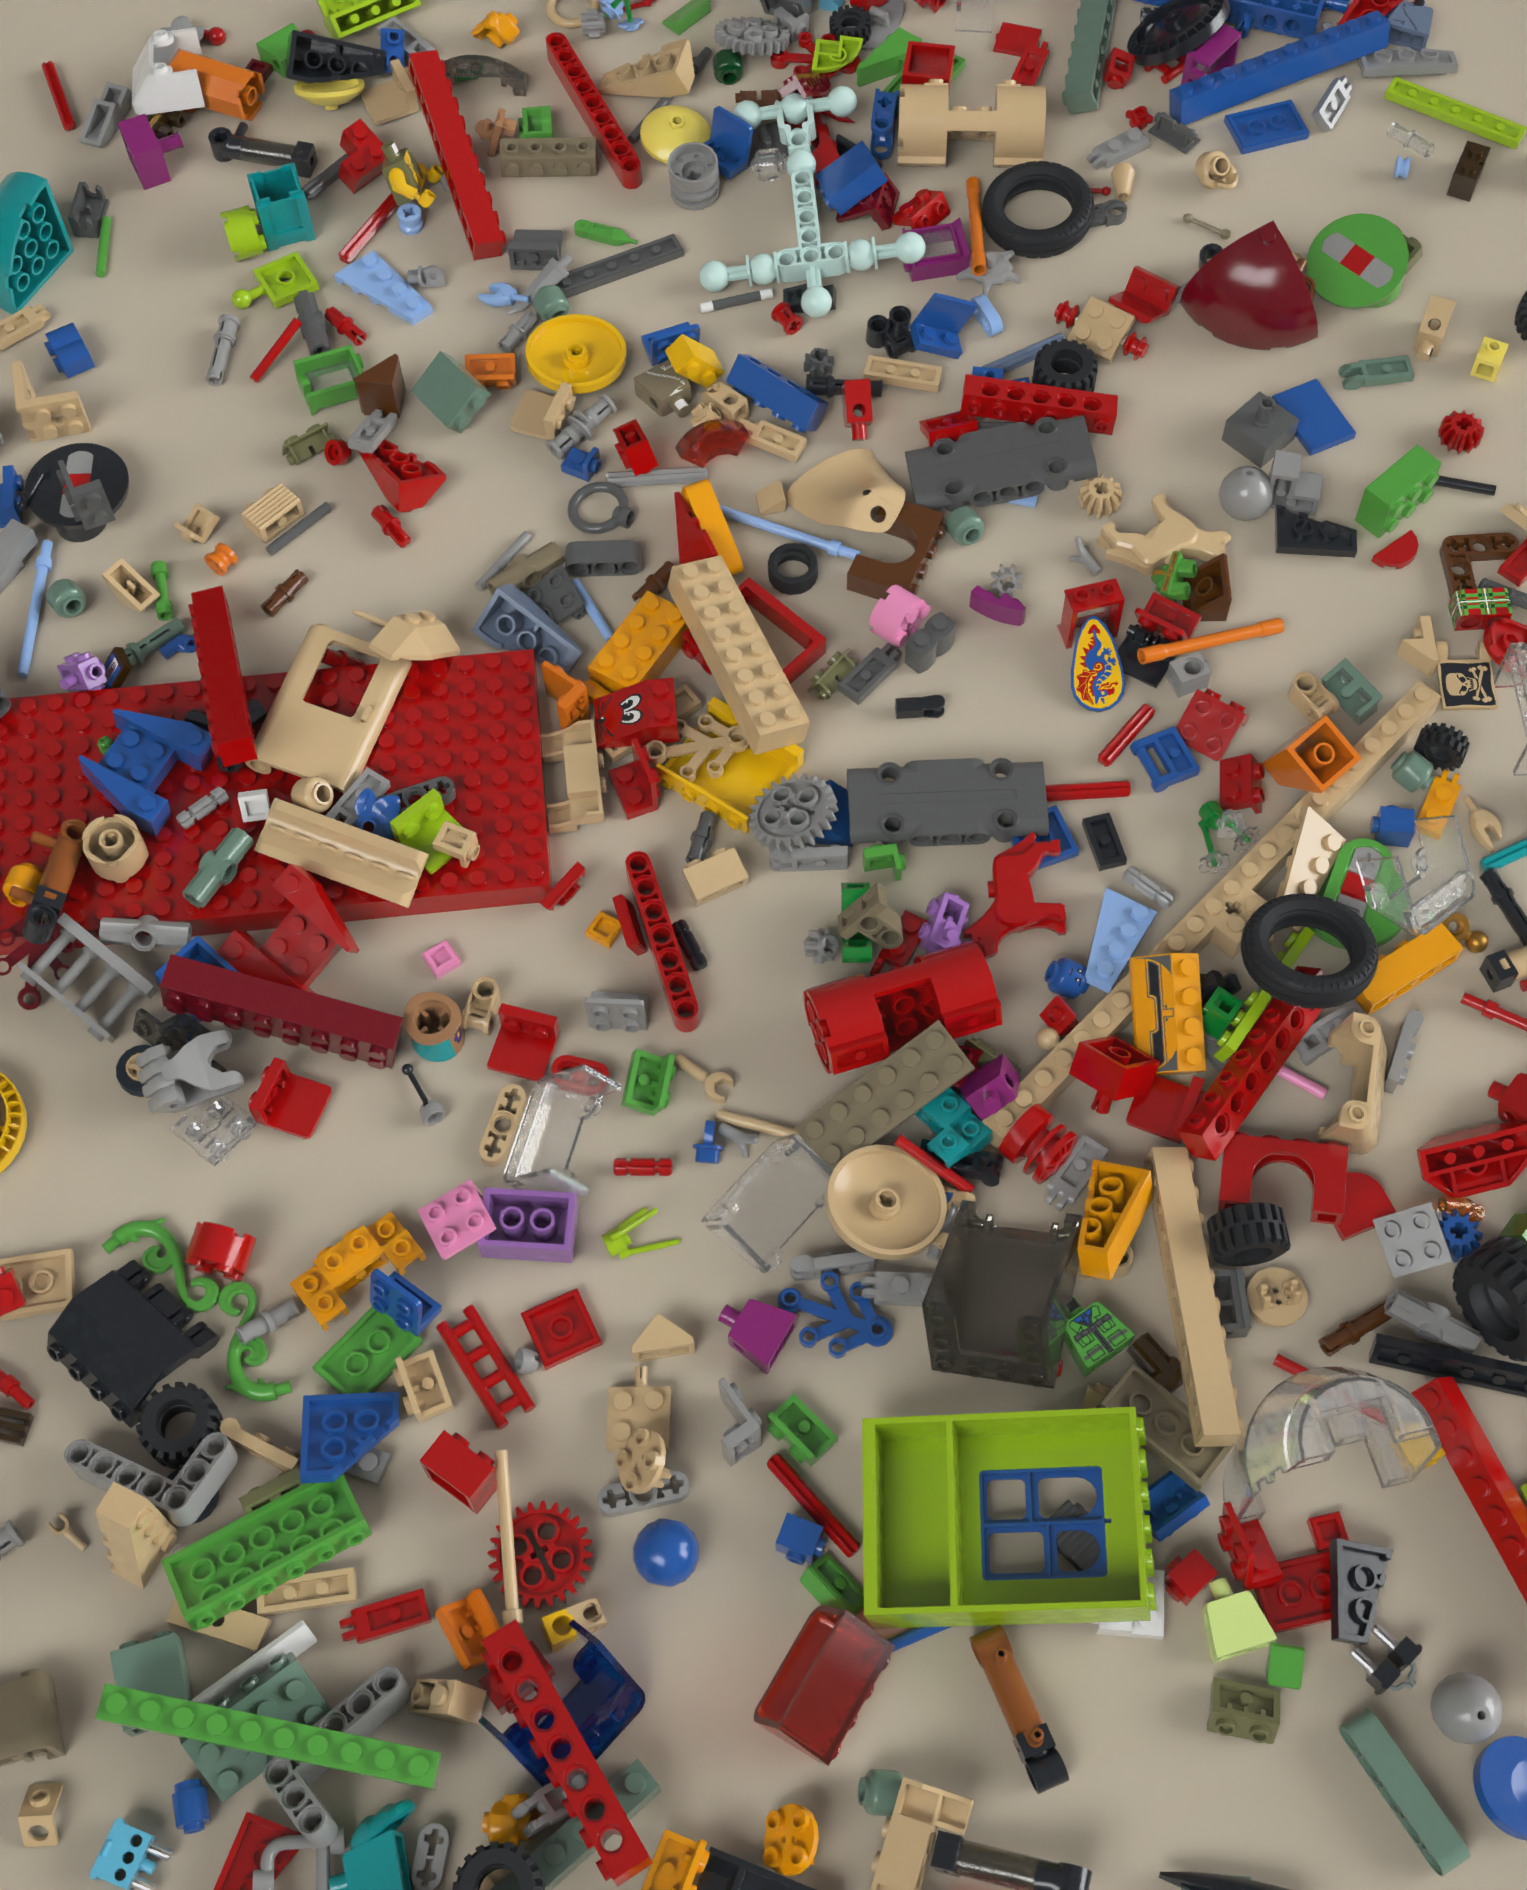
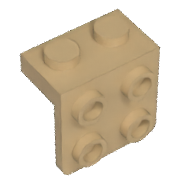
M399 59L390 61L393 80L364 89L360 93V97L376 125L419 111L417 95L413 83H411L412 80L408 68H403Z
M562 382L555 396L534 390L525 391L509 423L510 429L541 439L553 440L564 429L566 417L569 416L575 406L576 398L573 396L572 384Z

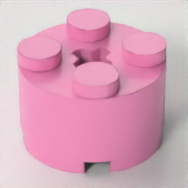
M893 585L886 591L890 593L885 600L880 598L875 605L869 620V625L873 628L869 630L890 644L900 648L906 644L908 638L915 631L919 630L918 628L922 620L928 616L931 607L926 604L925 600L899 585Z

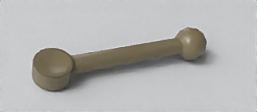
M1188 213L1183 216L1185 223L1191 222L1220 234V237L1224 240L1230 237L1231 232L1228 229L1221 230L1193 218Z

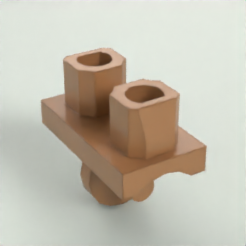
M502 108L498 110L495 124L492 123L491 119L486 118L477 122L475 128L477 135L482 140L490 139L487 155L494 157L496 150L500 151V138H511L515 133L517 121L505 118L506 110Z

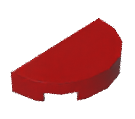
M1412 530L1408 531L1376 553L1371 562L1382 568L1388 566L1401 569L1408 566L1417 554L1419 546L1417 536Z
M577 861L541 900L540 904L547 910L553 911L554 906L557 904L564 906L580 889L577 883L581 876L585 877V867Z

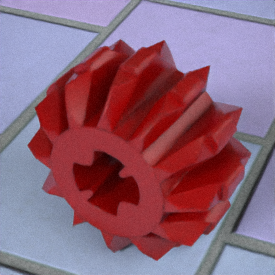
M1453 410L1449 416L1446 415L1443 418L1438 430V437L1441 438L1440 445H1448V451L1454 449L1459 454L1463 450L1469 454L1473 448L1476 449L1480 445L1482 440L1481 438L1484 434V427L1481 426L1482 419H1475L1474 413L1468 415L1463 410L1459 414Z

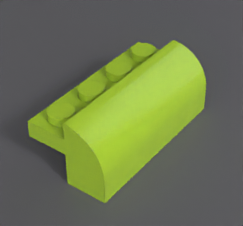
M316 0L324 18L323 23L332 38L336 40L422 5L420 0Z

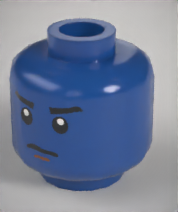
M1067 957L1052 961L1045 973L1048 989L1052 993L1066 999H1075L1080 994L1086 993L1090 985L1086 983V967Z

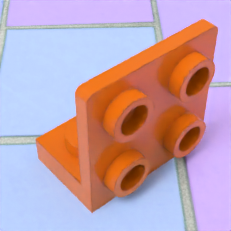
M545 660L541 664L545 689L549 696L558 701L557 709L561 730L571 726L576 721L589 720L591 714L586 685L581 680L573 679L567 675L560 666L552 665Z

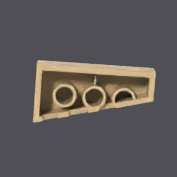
M113 1481L95 1511L100 1531L105 1533L102 1539L103 1544L110 1548L106 1554L107 1559L113 1562L110 1570L111 1573L144 1589L164 1554L169 1553L173 1549L177 1541L176 1534L178 1530L147 1498Z

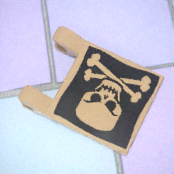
M1483 640L1479 641V646L1475 649L1477 659L1447 660V642L1437 641L1436 648L1439 661L1436 671L1442 711L1496 710L1498 705L1491 657L1485 649Z

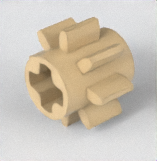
M701 402L691 411L693 415L690 419L691 424L699 433L703 434L707 431L711 435L721 426L718 420L722 418V415L714 404L708 403L705 406Z

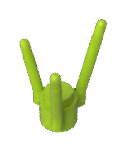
M646 1207L641 1208L617 1227L601 1236L611 1257L619 1254L621 1260L630 1255L680 1244V1239L666 1240L628 1249L627 1246L631 1245L632 1242L627 1233L658 1213L657 1208L647 1212Z

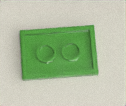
M372 1306L312 1368L339 1394L374 1393L393 1374L392 1370L398 1368L395 1358L401 1356L403 1361L408 1359L423 1343V1340L420 1336L416 1337L409 1330L407 1332L403 1331L396 1325L393 1318L386 1313H379Z

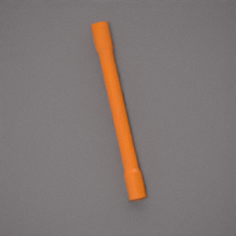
M969 177L966 180V195L968 198L971 269L975 276H982L986 273L987 268L983 245L980 204L981 187L980 180L977 177Z
M1278 617L1260 621L1253 625L1168 644L1143 647L1138 649L1137 657L1141 664L1164 660L1167 657L1229 643L1280 634L1284 631V623Z

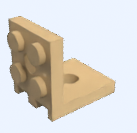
M22 361L11 362L16 411L21 414L24 429L28 430L30 442L91 432V425L77 390L36 398ZM61 414L62 416H61V417H55L54 415Z

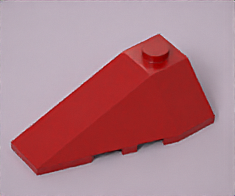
M385 439L373 453L359 452L385 498L398 512H410L412 509L422 508L446 480V474L430 461L422 463L417 460L416 454L412 452L408 454L398 451L397 445Z

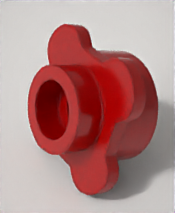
M1139 106L1134 110L1126 111L1125 117L1129 119L1131 128L1137 126L1142 130L1153 122V116L1148 114L1145 106Z

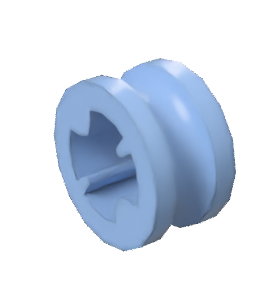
M1397 156L1394 178L1402 176L1403 179H1407L1410 157L1402 159L1401 156Z

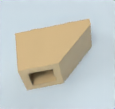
M417 1679L411 1693V1703L408 1712L457 1724L479 1725L487 1691L458 1680Z

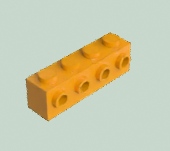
M1442 922L1432 928L1426 926L1410 942L1404 940L1393 949L1394 952L1387 956L1385 954L1378 956L1377 969L1371 983L1355 1000L1366 1014L1370 1016L1456 962L1463 950V946Z

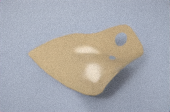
M858 448L827 458L805 472L785 493V500L794 509L818 523L842 526L864 532L882 533L888 531L895 522L904 504L906 494L905 490L882 467L873 451ZM864 490H871L868 495H863ZM875 506H881L886 512V518L881 523H876L871 519L870 512Z

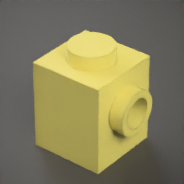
M1484 336L1470 375L1495 382L1509 344Z

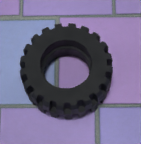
M1507 1236L1494 1237L1457 1263L1452 1278L1454 1279L1452 1284L1453 1291L1457 1294L1455 1298L1458 1305L1463 1309L1462 1314L1465 1319L1470 1321L1473 1325L1472 1328L1480 1332L1487 1345L1493 1346L1499 1354L1509 1356L1511 1360L1527 1362V1245L1518 1238Z

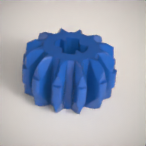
M1457 1208L1452 1210L1450 1215L1445 1211L1441 1212L1442 1221H1439L1452 1260L1455 1263L1461 1257L1464 1258L1481 1246L1478 1241L1483 1238V1233L1476 1230L1479 1226V1221L1470 1222L1468 1220L1470 1218L1469 1212L1465 1213L1463 1217L1459 1215Z

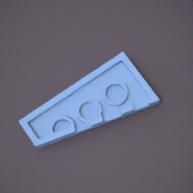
M374 250L334 274L335 282L350 286L351 291L359 295L361 293L370 298L371 302L376 305L382 304L388 308L389 312L412 325L433 313L432 306Z
M1105 889L1086 967V983L1106 993L1113 989L1129 963V958L1133 956L1155 920L1157 911L1111 889Z

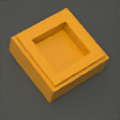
M601 910L585 931L586 937L608 949L612 947L622 933L619 920Z

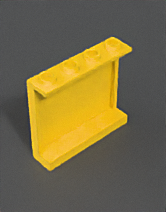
M713 697L708 702V714L715 721L728 728L739 726L728 704L716 697ZM703 722V723H702V725H709V724H710V722ZM712 731L703 733L711 739L720 737ZM687 738V739L683 742V744H684V743H690V742H693V741H691L690 739ZM794 744L754 755L749 746L745 751L735 752L723 766L724 773L721 777L711 778L707 774V763L710 760L716 759L723 748L716 749L711 752L698 768L696 780L692 783L681 777L679 770L696 753L671 757L664 766L659 763L656 765L661 786L666 789H673L687 802H694L703 807L705 811L715 813L719 818L726 821L727 825L732 829L741 830L748 834L751 830L748 825L750 823L748 815L753 813L750 805L758 804L755 797L764 796L763 788L772 789V781L780 784L781 777L783 776L787 781L790 780L792 774H796L804 764V749ZM719 767L711 768L712 771H717L719 769ZM686 772L683 775L689 776L692 772Z

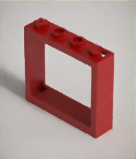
M750 577L738 586L747 604L751 605L805 649L782 669L791 684L826 654V637ZM688 628L681 634L683 653L689 659L696 660L707 674L712 675Z

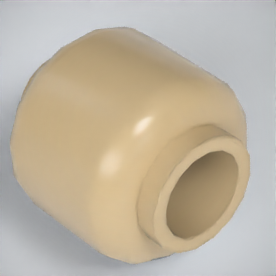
M322 777L302 778L292 787L291 800L294 805L316 813H322L329 809L333 803L334 794L332 786Z

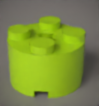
M249 205L220 212L221 218H227V221H224V229L232 253L238 252V255H234L235 261L264 254L263 250L267 249V244L263 232H257L256 225L260 223L255 208L250 209Z

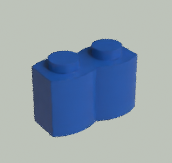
M73 322L45 333L48 341L44 342V345L50 357L56 356L52 360L58 372H64L67 379L95 367Z

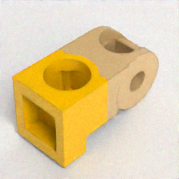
M597 1598L585 1600L541 1618V1629L551 1653L563 1649L565 1645L577 1641L583 1636L601 1630L608 1624Z

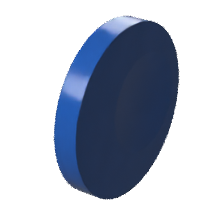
M1507 1736L1492 1742L1480 1752L1474 1765L1473 1784L1478 1802L1492 1823L1504 1833L1527 1841V1738Z

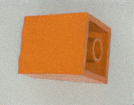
M1327 715L1300 730L1267 758L1262 765L1278 785L1321 794L1361 760L1362 757Z

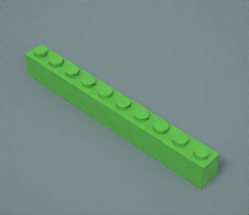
M105 1683L95 1719L107 1723L431 1790L436 1788L443 1755L436 1751Z

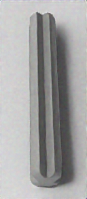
M706 466L652 469L649 473L635 476L633 471L608 472L606 474V482L618 487L691 483L708 479V469Z

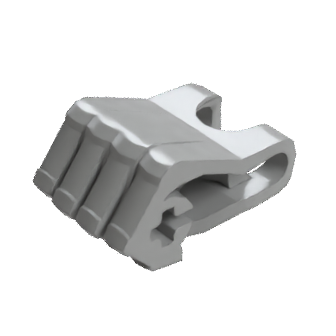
M226 1030L205 1033L195 1037L181 1049L173 1052L170 1046H164L162 1043L148 1048L136 1057L137 1066L143 1069L138 1072V1077L142 1084H146L142 1087V1092L145 1098H152L148 1101L150 1112H181L242 1088L245 1082L243 1076L238 1071L221 1072L211 1067V1061L214 1056L229 1049L232 1045L231 1033Z

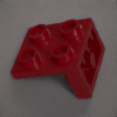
M884 173L888 181L841 216L837 212L836 221L841 223L871 214L873 221L878 224L882 231L890 229L892 224L891 216L895 213L900 192L888 175Z

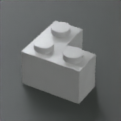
M1276 450L1269 473L1270 483L1274 491L1270 508L1275 509L1278 504L1286 507L1285 511L1302 512L1315 516L1321 496L1323 475L1300 471L1302 454Z

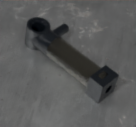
M245 122L239 123L234 134L228 128L218 127L211 130L208 135L213 156L219 162H228L235 159L279 168L282 165L294 163L298 176L311 178L318 163L313 143L298 141L296 145L246 137L244 135L248 125Z
M938 1830L930 1865L936 1872L959 1878L964 1876L1014 1890H1089L1092 1871L1081 1866L1064 1862L1056 1863L965 1840L960 1835Z

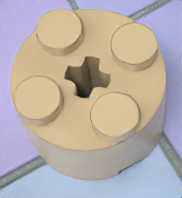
M113 814L114 817L108 818L104 816L93 820L83 832L82 848L84 854L97 875L117 883L126 882L129 877L135 875L145 864L149 855L146 844L136 824L130 818L120 814Z

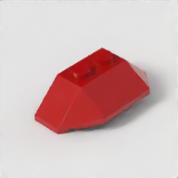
M1527 1122L1486 1124L1433 1137L1417 1149L1422 1179L1453 1200L1510 1186L1527 1166Z

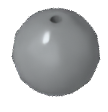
M1251 466L1238 467L1232 470L1223 479L1219 490L1222 508L1232 518L1242 521L1254 520L1263 515L1270 508L1274 495L1273 486L1267 474L1261 469Z
M1459 1672L1448 1675L1438 1683L1432 1694L1430 1708L1433 1720L1442 1733L1454 1742L1473 1745L1485 1742L1496 1733L1502 1722L1503 1706L1501 1698L1491 1683L1478 1674Z

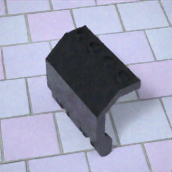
M136 1260L128 1262L118 1270L110 1271L74 1296L48 1331L47 1341L49 1356L56 1362L60 1361L68 1369L70 1376L75 1381H81L89 1389L90 1394L95 1400L102 1401L110 1408V1412L116 1420L123 1421L130 1428L139 1423L136 1418L138 1412L142 1411L141 1404L159 1381L189 1359H199L214 1348L220 1340V1337L202 1321H199L185 1332L181 1330L192 1320L194 1313L187 1309L161 1283H157L144 1293H141L140 1290L152 1280V1275L145 1271V1268Z

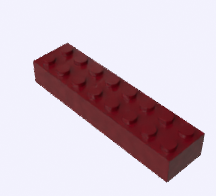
M173 954L170 955L160 983L163 1007H166L172 1013L180 1015L184 1014V1012L193 1014L197 1019L204 1022L215 1020L224 1023L226 1027L233 1030L248 1029L253 1031L255 1035L263 1038H270V1036L281 1038L284 1043L292 1046L303 1044L310 1046L313 1051L322 1054L327 1052L339 1054L340 1058L347 1061H356L358 1059L368 1062L369 1066L376 1069H384L385 1067L392 1069L402 1037L403 1017Z

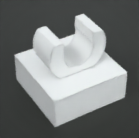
M267 789L238 792V802L243 823L267 819L271 808Z

